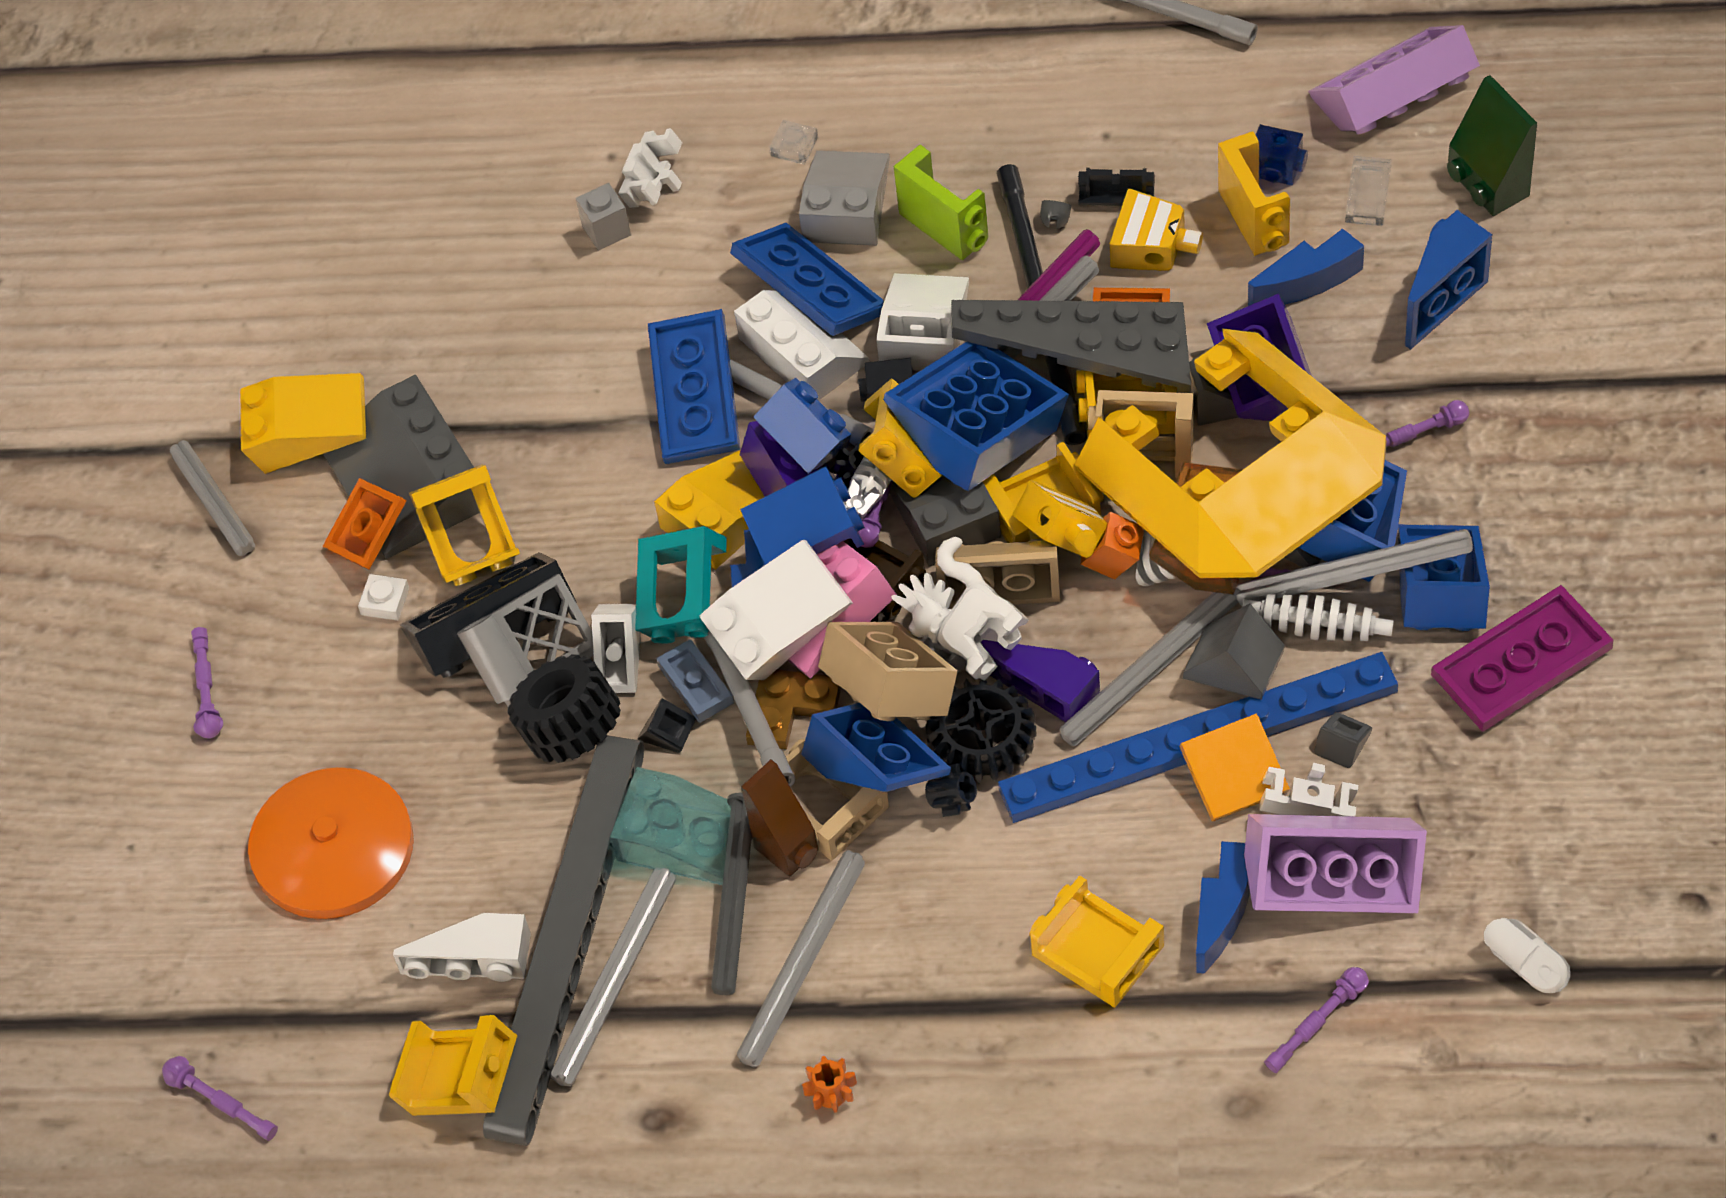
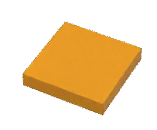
M1257 713L1182 742L1179 746L1212 822L1259 804L1265 789H1270L1271 785L1263 784V777L1268 767L1281 769ZM1285 776L1282 794L1290 790Z

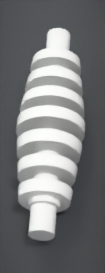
M1267 594L1266 600H1262V602L1246 599L1243 601L1242 607L1251 604L1270 628L1272 620H1279L1278 631L1287 633L1289 622L1295 623L1294 635L1303 637L1305 624L1312 625L1310 635L1312 640H1319L1321 626L1328 627L1327 641H1335L1337 629L1344 630L1343 641H1352L1353 631L1361 632L1360 641H1368L1369 635L1373 636V634L1392 636L1394 620L1376 618L1375 615H1372L1373 609L1364 607L1363 616L1356 615L1357 605L1348 603L1347 614L1339 613L1341 600L1332 599L1330 611H1324L1325 596L1316 595L1314 609L1307 608L1308 595H1300L1298 607L1291 606L1292 595H1283L1282 605L1275 604L1276 594Z

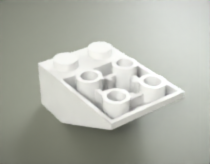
M894 273L880 314L876 339L879 361L911 358L912 370H922L960 346L961 340L952 338L951 300H967L969 277Z

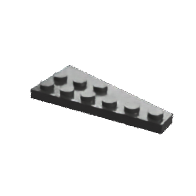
M951 300L953 339L994 349L1005 345L1022 349L1023 356L1036 359L1038 354L1057 358V364L1113 378L1124 374L1141 378L1142 385L1156 388L1157 383L1177 387L1176 393H1191V375L1183 302Z

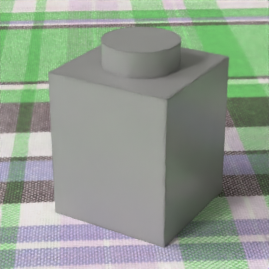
M610 183L604 184L576 198L582 227L598 251L631 236L626 208Z

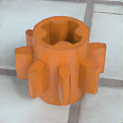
M822 1056L821 1062L816 1064L814 1068L811 1066L805 1068L807 1078L810 1081L802 1084L804 1095H814L813 1104L816 1110L823 1106L832 1108L835 1113L838 1112V1107L845 1100L853 1102V1093L849 1087L856 1085L857 1081L855 1072L845 1073V1059L841 1058L836 1062L827 1060L825 1056ZM833 1082L834 1085L826 1086V1083Z

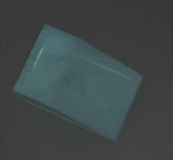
M636 767L610 836L616 860L653 870L664 867L675 875L723 885L731 806L727 803L726 798L678 776Z

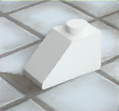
M599 604L591 615L594 662L615 693H636L641 643L640 632L635 630L636 604Z

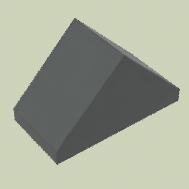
M1195 358L1189 362L1191 393H1193V410L1198 426L1239 418L1228 387L1222 391L1218 390L1196 371Z

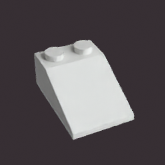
M801 540L725 592L699 617L746 680H765L822 631L828 622H832L853 602L808 542Z

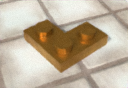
M778 669L765 680H759L755 696L779 748L787 750L795 715L812 717V714L836 709L842 687L833 683L832 678L828 675L815 674L810 679L803 672ZM747 728V732H746L747 745H754V746H755V743H754V741H753V739H752V737H751V735H750V732H749V730H748V728Z

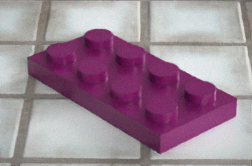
M1560 585L1432 666L1431 676L1478 728L1484 732L1613 649L1614 640L1574 597Z

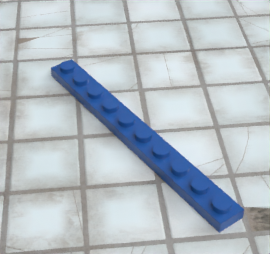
M1379 652L1267 690L1262 700L1249 696L998 781L999 791L1011 820L1015 823L1186 765L1187 763L1179 747L1182 742L1256 713L1268 737L1333 715L1335 712H1341L1397 693L1398 682L1383 652Z

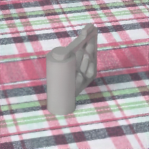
M560 574L554 575L457 633L497 704L505 702L507 707L511 704L509 700L511 695L517 691L516 687L518 684L528 677L527 675L534 670L527 659L530 643L549 647L550 650L547 658L549 662L556 659L557 650L565 652L559 657L565 656L566 658L570 655L586 656L589 658L594 655L592 649V630ZM552 587H555L562 599L558 615L539 610L543 593ZM534 599L532 608L524 606V604ZM516 609L530 613L525 635L512 632L504 616ZM567 610L571 615L572 619L565 617ZM537 615L557 620L552 642L532 637ZM568 623L577 626L585 641L573 648L559 645L563 624ZM517 639L523 640L522 648Z

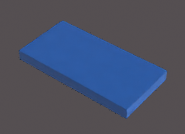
M788 223L780 224L732 243L731 255L830 335L835 336L880 317L884 300Z
M722 309L648 323L661 451L664 463H676L741 450L725 315Z

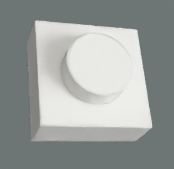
M369 574L358 605L360 614L399 621L409 591L407 579Z

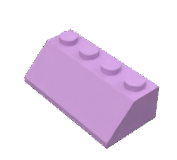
M1463 25L1429 27L1308 92L1315 103L1340 131H1355L1356 134H1362L1374 129L1377 126L1376 120L1384 116L1392 118L1408 110V103L1416 99L1418 102H1422L1439 94L1437 88L1448 83L1449 86L1463 82L1469 78L1468 72L1480 65Z
M1248 814L1244 857L1252 907L1254 910L1418 913L1427 831L1411 818Z

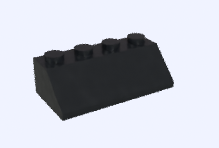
M538 552L400 624L427 671L435 677L441 674L445 678L464 668L462 663L471 659L457 635L466 626L493 613L556 574L561 575L573 598L574 595L557 561ZM555 587L543 593L539 610L558 615L562 599ZM534 599L524 604V606L532 608ZM516 609L504 616L512 632L525 635L530 613ZM537 615L535 624L545 619L548 622L555 620Z

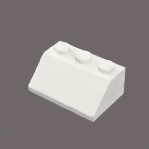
M763 290L734 311L739 339L786 383L797 378L799 381H805L811 385L818 394V400L865 367V362H870L869 357L842 333L835 336L830 335L777 291Z

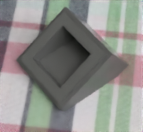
M1335 712L1320 728L1314 753L1346 768H1350L1358 758L1373 728L1351 717Z

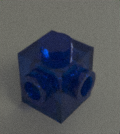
M1259 124L1256 137L1259 140V179L1272 183L1293 185L1297 172L1304 171L1308 158V150L1303 149V133Z

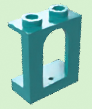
M705 526L638 539L636 631L651 637L652 642L659 644L673 643L675 638L682 636L692 638L708 636L709 629L699 615L710 607L711 555L726 553L727 537ZM687 560L684 605L675 616L662 618L656 608L657 564L665 565Z

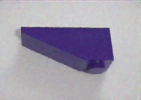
M981 641L982 646L997 665V668L990 674L991 677L996 680L1000 679L1007 687L1014 685L1017 693L1025 696L1028 700L1065 723L1100 693L1099 670L1087 658H1078L1066 650L1017 644L1012 650L1005 649L998 641Z

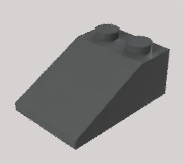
M942 475L916 498L911 497L894 481L892 482L889 494L929 567L935 565L936 547H940L944 540L958 537L962 539L963 545H982L1001 538L999 510L983 482L966 491Z

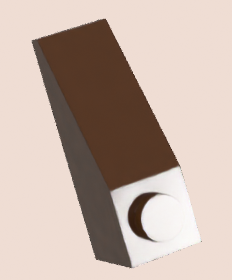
M770 759L741 788L754 848L787 876L791 877L799 868H806L814 860L819 849L814 827L779 766Z

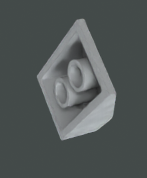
M816 150L804 182L799 210L802 235L812 243L877 246L890 154Z

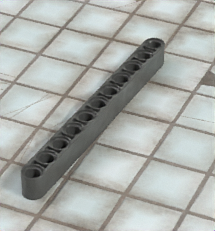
M608 735L603 742L597 743L511 1030L518 1035L495 1112L485 1114L483 1134L486 1139L528 1146L532 1141L550 1081V1073L555 1064L644 758V743L642 740Z

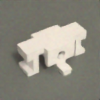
M671 128L666 129L664 135H656L654 131L645 132L641 142L633 144L622 170L625 179L618 193L629 208L639 207L640 202L646 200L651 205H656L663 184H667L673 192L679 191L682 182L673 170H670L671 164L668 161L660 162L657 159L659 156L678 154L682 142Z
M1313 763L1307 780L1294 777L1289 796L1282 795L1285 770L1268 767L1263 777V784L1271 785L1270 789H1265L1260 800L1259 811L1278 815L1355 816L1356 807L1348 805V802L1353 801L1358 792L1359 785L1342 782L1336 793L1335 806H1333L1335 786L1322 783L1325 765ZM1307 790H1315L1318 796L1309 795Z

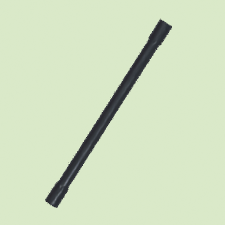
M1013 164L1001 166L996 174L1002 198L1007 206L1027 288H1029L1043 273L1024 200L1025 193L1018 167ZM1045 355L1052 384L1069 394L1060 419L1064 441L1068 445L1081 444L1087 439V432L1084 422H1079L1078 405L1068 367L1057 364V358Z

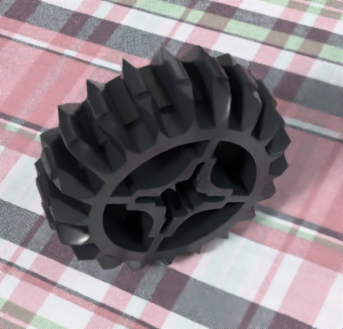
M966 678L964 688L958 689L954 686L948 715L930 716V719L927 720L925 725L926 734L928 735L927 746L947 765L959 764L960 773L968 772L974 775L975 781L980 784L985 775H990L996 782L999 778L998 772L1003 771L1011 776L1014 771L1013 764L1024 766L1026 761L1025 754H1032L1034 748L1033 740L1037 736L1036 725H1034L1035 714L1032 708H1029L1026 697H1018L1014 685L1004 690L1000 679L991 686L987 685V680L984 681L982 679L979 681V685H972ZM976 722L979 723L981 730H985L986 738L983 737L981 730H977Z

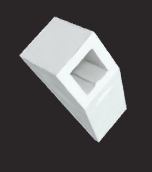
M482 913L394 949L393 956L400 974H405L411 978L423 979L429 975L447 976L454 980H466L470 977H487L494 981L506 982L512 978H525L531 933L524 914Z

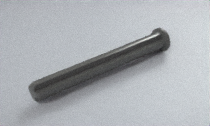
M733 793L727 798V803L731 806L711 984L715 994L726 996L733 995L736 989L752 841L743 793Z

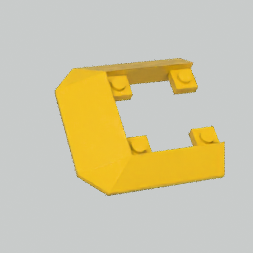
M1222 329L1224 339L1194 360L1196 371L1220 391L1247 374L1284 404L1288 409L1269 422L1271 434L1281 441L1279 444L1225 483L1206 468L1180 487L1139 452L1140 449L1159 436V432L1155 423L1135 406L1131 405L1107 423L1098 417L1075 463L1077 471L1199 578L1258 577L1382 486L1387 441L1383 433L1259 333Z

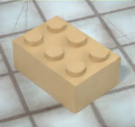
M828 622L818 665L822 671L832 678L833 683L846 690L851 695V698L867 708L874 718L883 721H893L895 717H911L924 721L929 720L930 716H947L958 670L898 622Z

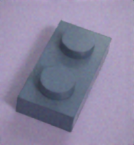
M691 639L656 658L659 669L699 723L734 704L732 694Z

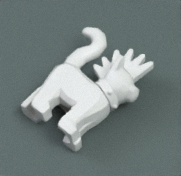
M953 537L944 540L937 550V564L947 576L956 578L966 585L965 591L952 609L948 608L954 595V589L948 587L945 590V582L942 580H938L935 586L932 576L928 573L924 574V586L916 576L911 575L910 580L914 591L904 584H899V589L906 598L892 595L891 598L912 613L913 620L909 625V630L915 637L929 636L933 644L940 643L941 646L951 653L964 658L967 661L966 671L976 680L980 678L985 681L997 668V665L982 646L981 641L993 629L998 634V642L1005 649L1012 650L1022 639L1018 627L1026 625L1029 620L1011 602L998 596L995 590L983 580L981 574L969 563L958 562L953 559L954 553L963 543L962 539Z

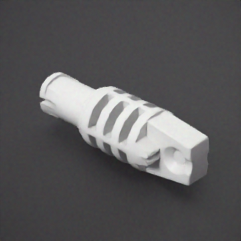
M863 457L850 480L848 492L851 499L845 502L848 509L856 508L861 520H863L877 501L882 498L891 482V479L866 457Z

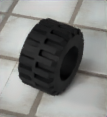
M570 655L567 658L561 656L557 657L554 661H547L542 664L541 667L530 672L527 675L528 677L516 687L517 691L511 695L509 700L511 703L508 706L510 721L538 759L542 758L543 761L549 763L553 760L556 763L565 762L568 758L573 760L580 757L584 752L594 749V746L598 742H603L608 736L607 733L614 729L617 723L615 719L620 716L621 711L619 708L621 703L618 696L595 662H592L589 657H580L579 655Z

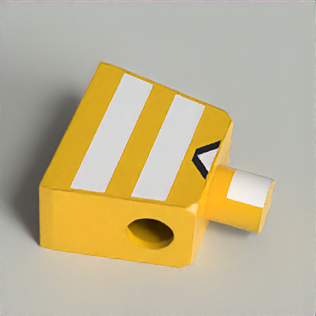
M1128 189L1109 243L1110 267L1169 271L1173 268L1178 251L1199 254L1203 232L1185 229L1184 208L1182 206Z
M1033 480L1029 481L1012 514L1043 540L1085 558L1092 556L1107 527V522L1090 504ZM1047 507L1051 509L1050 519L1042 513Z

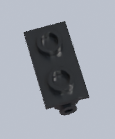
M1086 167V171H1079L1078 205L1122 206L1128 189L1154 196L1155 174L1154 172H1147V168H1143V170H1120V174H1113L1112 170L1090 169V167Z

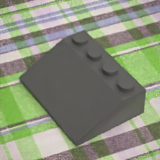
M416 374L382 390L365 405L366 439L323 454L348 497L358 479L361 478L407 500L380 549L386 559L427 539L409 493L474 468ZM471 488L434 502L445 530L480 513Z

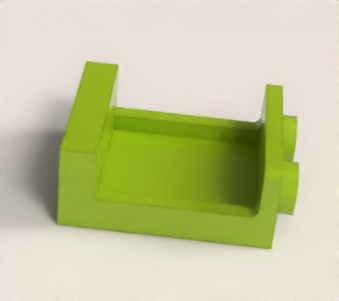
M918 145L893 166L898 210L901 216L962 261L972 252L979 251L985 245L988 239V225L984 192L977 189L966 199L962 200L933 179L931 152L922 145Z

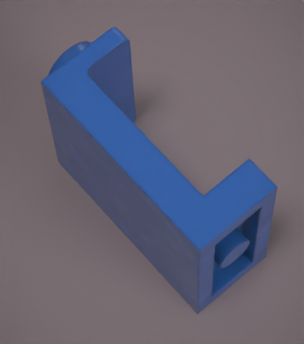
M827 467L740 509L764 565L801 540H806L816 554L849 538L853 540L857 548L864 545L858 532L865 528L856 508L848 509L845 504L846 501L851 499V496L842 478L834 480Z

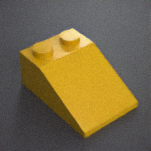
M361 373L272 377L240 389L241 451L265 474L366 439L364 376Z
M741 450L682 476L654 501L659 526L666 533L705 526L727 537L726 553L711 555V567L714 570L719 568L745 544L744 530H749L740 509L765 497L739 455Z

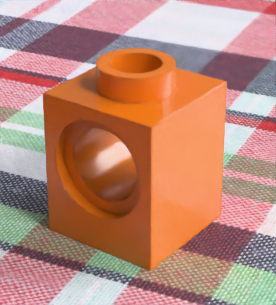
M1110 511L1103 517L1107 522V527L1092 556L1089 558L1082 556L1080 564L1115 580L1139 561L1144 529L1139 524Z

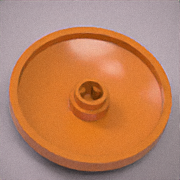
M335 767L320 769L303 774L286 783L264 803L251 827L248 841L249 861L263 892L271 901L284 910L295 915L314 919L344 917L360 912L386 896L399 882L406 871L412 855L414 844L413 827L403 800L381 778L366 771L352 768Z

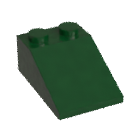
M1491 75L1483 79L1449 144L1447 170L1455 182H1460L1470 192L1474 202L1478 206H1483L1494 217L1530 196L1537 122Z

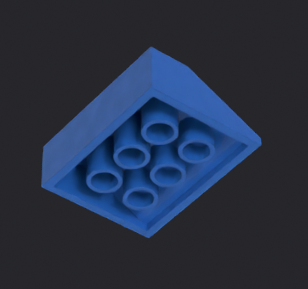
M965 342L886 392L883 400L935 470L951 480L955 485L969 491L1057 431L1069 394L999 349Z

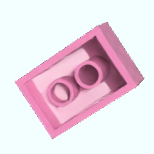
M844 541L817 554L853 602L832 622H870L892 601L891 596L897 595L879 569ZM827 626L788 659L790 663L810 679L820 670L818 665Z

